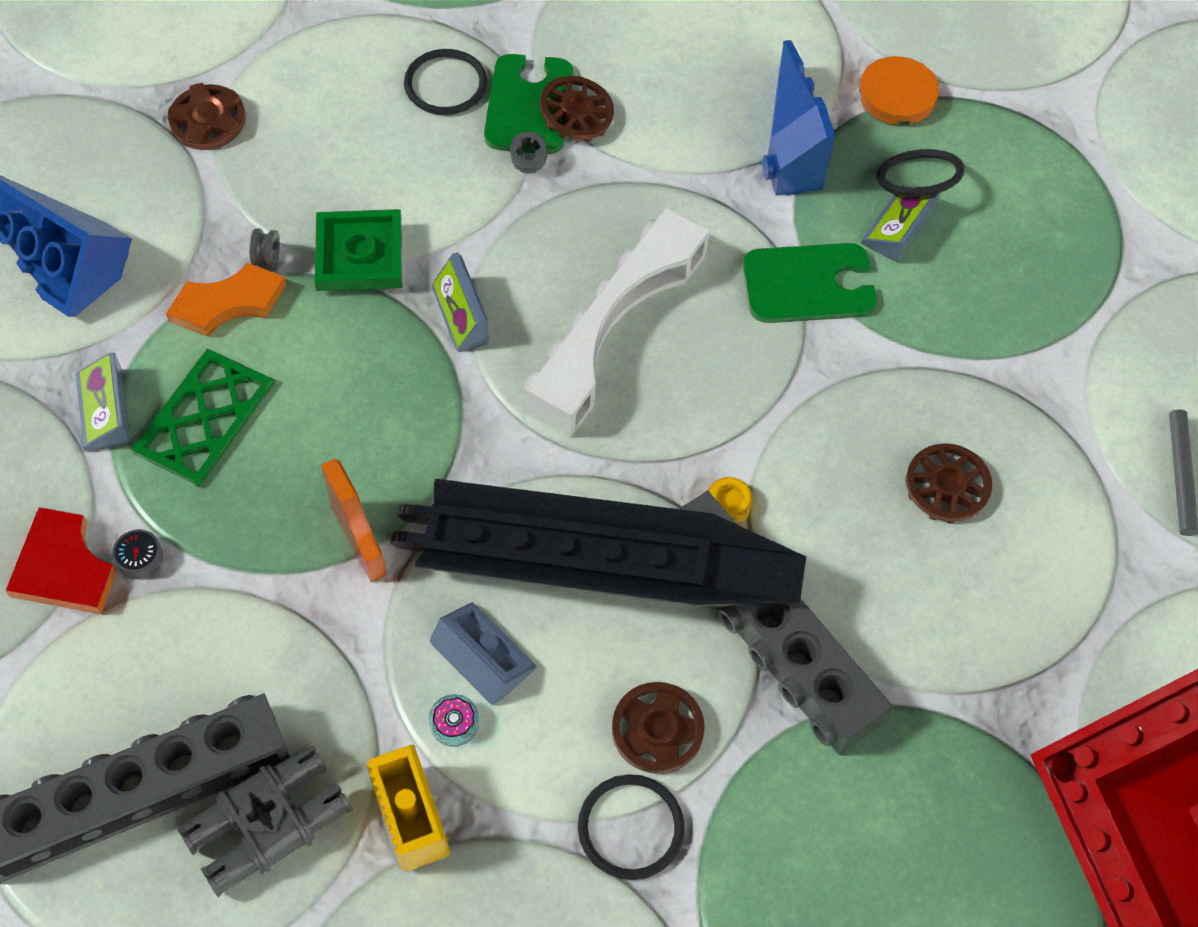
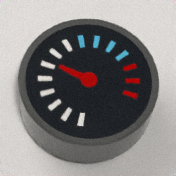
M136 529L124 533L116 540L112 549V557L123 575L133 579H141L152 575L158 570L163 561V550L153 533L147 530Z

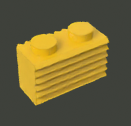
M408 745L369 759L366 767L400 869L408 872L449 856L450 851L447 838L415 745Z

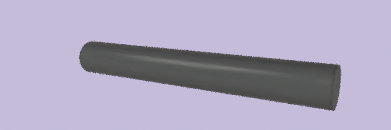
M1178 409L1169 413L1179 532L1183 536H1193L1198 534V516L1188 413L1185 410Z

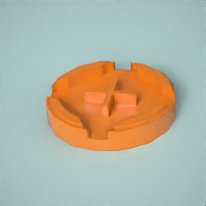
M899 56L881 58L868 65L861 76L859 85L860 101L868 113L887 124L898 125L899 121H909L908 125L915 124L927 118L935 108L939 96V83L929 68L914 59Z

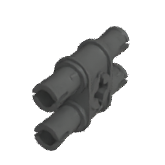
M311 742L273 768L269 764L266 766L261 765L259 772L226 793L223 790L218 792L219 795L215 797L217 803L182 825L176 826L192 855L198 853L197 851L233 828L236 833L240 830L244 835L240 838L242 844L208 866L200 868L217 897H220L222 893L258 870L261 874L264 872L269 873L272 871L271 866L303 845L311 846L312 841L315 840L313 834L347 812L353 811L350 802L345 794H342V790L337 782L298 808L294 804L289 806L287 800L290 799L288 793L321 772L327 771L323 760L318 753L316 754V749ZM257 807H261L263 812L266 811L271 816L273 830H269L267 825H263L259 821Z

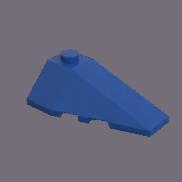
M792 40L783 41L768 155H764L762 159L764 177L766 180L772 181L775 196L823 190L835 139L826 105L822 97H813L815 84L811 77L805 78L804 63Z
M0 175V242L10 245L19 259L16 264L20 270L33 276L38 283L35 290L42 300L66 316L76 317L121 279L129 255L132 238L102 220Z

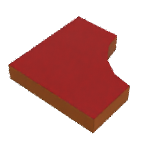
M335 458L321 464L332 510L370 582L386 576L385 572L387 571L383 553L366 519L358 494L340 460L337 461Z
M38 507L5 591L11 598L102 614L117 571L112 564L97 559L88 550L85 540L87 521L84 515Z

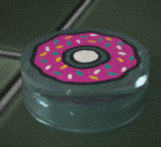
M450 694L438 699L429 713V723L433 736L441 744L450 747H458L470 742L475 737L479 728V715L475 704L469 698L460 694Z

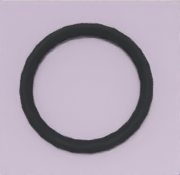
M437 49L424 53L409 65L404 77V88L410 101L420 109L438 115H451L466 111L476 105L486 91L488 80L482 64L472 55L456 49ZM444 56L462 59L475 68L479 76V87L476 93L462 104L450 107L428 104L416 95L412 86L413 75L423 63Z
M918 149L903 152L887 159L878 169L876 178L879 185L892 194L909 197L928 196L954 187L964 176L965 166L960 158L950 152L936 149ZM918 158L946 160L954 164L956 168V173L952 178L926 187H901L889 183L885 177L890 167Z
M626 774L614 776L603 781L587 796L578 817L579 840L586 856L600 870L619 879L638 880L661 872L672 863L680 851L684 839L685 823L682 810L676 798L665 786L643 775ZM639 785L651 789L660 795L672 813L674 836L671 845L658 861L647 867L626 869L612 865L599 855L590 840L588 822L591 810L603 794L615 787Z

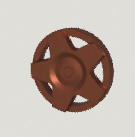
M203 82L189 86L190 89L179 95L171 107H169L168 121L174 137L183 145L198 150L215 149L230 143L240 134L246 121L245 109L239 95L233 89L221 85H204ZM237 107L238 114L235 120L229 113ZM177 125L187 126L186 135L178 129ZM217 132L221 134L219 136L206 139L210 133Z
M650 682L641 684L627 692L619 701L614 711L612 720L614 744L625 761L644 772L668 774L678 771L696 756L704 737V717L698 703L688 692L670 683ZM659 693L651 704L637 699L646 694ZM680 701L689 708L694 719L679 714ZM622 716L631 726V729L623 737L620 731ZM693 743L689 750L679 757L678 746ZM650 754L655 762L644 760L638 756Z

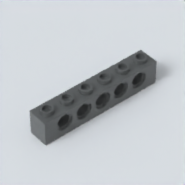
M708 490L680 508L682 510L713 513L737 524ZM802 599L800 604L716 606L719 610V618L726 629L732 634L738 633L749 646L748 651L755 664L761 670L766 671L768 669L780 683L779 690L784 699L792 707H800L810 719V727L817 739L825 746L831 745L839 756L885 722L893 705ZM764 616L771 617L778 622L779 626L768 628L760 624L757 619ZM793 652L802 653L809 659L810 663L805 665L796 664L788 657V654ZM831 689L838 693L842 701L836 703L828 702L822 698L819 690Z
M265 693L258 696L245 695L230 702L226 709L209 716L205 714L192 716L184 720L177 729L162 735L149 734L136 739L130 748L112 755L99 754L85 760L78 769L63 775H46L34 781L31 788L13 795H0V883L207 798L222 790L224 791L236 786L259 772L261 765L266 766L269 764L273 768L290 757ZM231 735L241 737L239 743L234 748L227 751L218 750V746L224 738ZM181 755L192 756L190 763L185 768L178 771L169 770L171 763ZM136 774L142 775V780L136 788L130 791H121V786L128 777ZM88 794L92 795L91 802L85 809L79 812H71L74 802L79 797ZM34 815H41L40 823L34 830L28 833H21L22 826L27 819Z

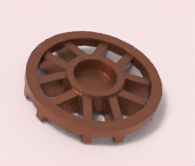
M562 76L549 82L541 93L539 108L542 117L546 121V127L560 133L559 137L562 139L570 137L590 142L594 137L603 136L612 122L614 105L611 97L603 87L590 79L580 76ZM572 84L581 86V92L573 91ZM565 85V92L556 89L559 86ZM587 88L594 91L597 95L588 96ZM606 118L603 123H601V121L599 120V119ZM564 119L568 121L565 126L561 125L559 122Z
M942 443L924 448L910 462L905 477L909 499L913 500L923 512L930 515L929 519L935 520L936 518L949 521L948 524H954L955 521L966 520L978 515L986 506L992 492L991 474L984 461L971 450L956 444ZM946 453H953L961 456V458L954 464H951ZM936 454L940 465L936 467L928 456ZM967 461H970L976 468L966 473L961 467ZM919 463L926 470V472L914 473ZM981 475L983 487L972 482V480ZM915 483H928L930 487L916 489ZM965 492L981 498L980 501L977 503L966 495ZM934 497L933 505L928 504L923 498ZM941 500L949 502V512L938 509ZM959 503L968 510L957 512V504Z

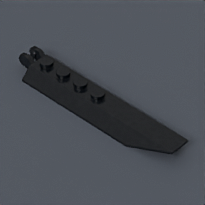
M435 479L434 504L431 507L400 504L397 517L402 519V521L427 525L425 534L394 531L390 542L396 548L415 552L423 551L415 563V567L420 569L691 606L800 604L806 565V556L713 513Z

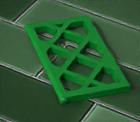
M207 348L132 447V453L200 487L274 385L275 380ZM211 363L224 369L226 377L200 383V377ZM249 381L259 385L250 400L239 402L235 385ZM228 387L232 404L206 410L202 393ZM196 395L200 412L174 419L173 414L186 397ZM235 414L236 419L224 436L213 438L209 420ZM202 422L206 440L180 447L176 429ZM169 431L173 449L158 453L148 449L159 433ZM209 450L210 455L198 472L184 466L183 456Z

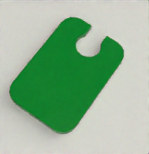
M505 54L499 57L494 67L484 128L486 144L495 150L510 151L511 141L515 136L522 132L530 131L537 133L543 138L546 143L547 154L559 152L563 148L565 138H560V133L546 127V121L540 112L539 102L541 93L549 82L562 76H573V66L569 61L562 58L545 57L544 71L547 74L542 81L531 83L525 81L520 76L521 72L525 70L526 55ZM565 85L559 86L556 89L565 92ZM564 119L561 120L559 123L565 126L567 124V121ZM526 145L522 147L524 153H535L538 148L535 147L532 150L531 145Z
M855 243L751 250L746 254L743 261V273L751 315L763 323L852 318L869 315L873 312L877 303L875 286L862 285L857 289L849 290L840 287L835 280V275L844 270L855 273L869 272L870 263L866 250Z

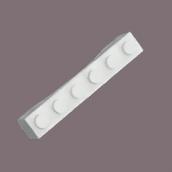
M668 208L663 210L656 221L651 219L644 227L637 246L634 249L628 248L621 257L617 272L611 279L607 277L601 282L596 291L595 300L588 309L584 307L577 313L570 333L565 339L559 338L554 343L549 352L548 361L540 371L534 370L528 377L523 392L526 394V413L571 438L595 406L596 381L594 365L600 347L611 328L628 310L642 300L665 289L685 284L706 256L710 230Z

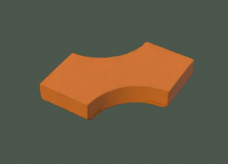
M246 262L236 274L219 282L195 283L187 281L166 312L168 321L209 336L219 325L233 318L242 316L266 318L286 287L285 277Z

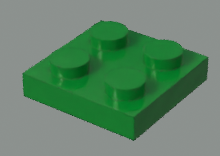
M401 209L316 212L314 275L316 291L403 288Z

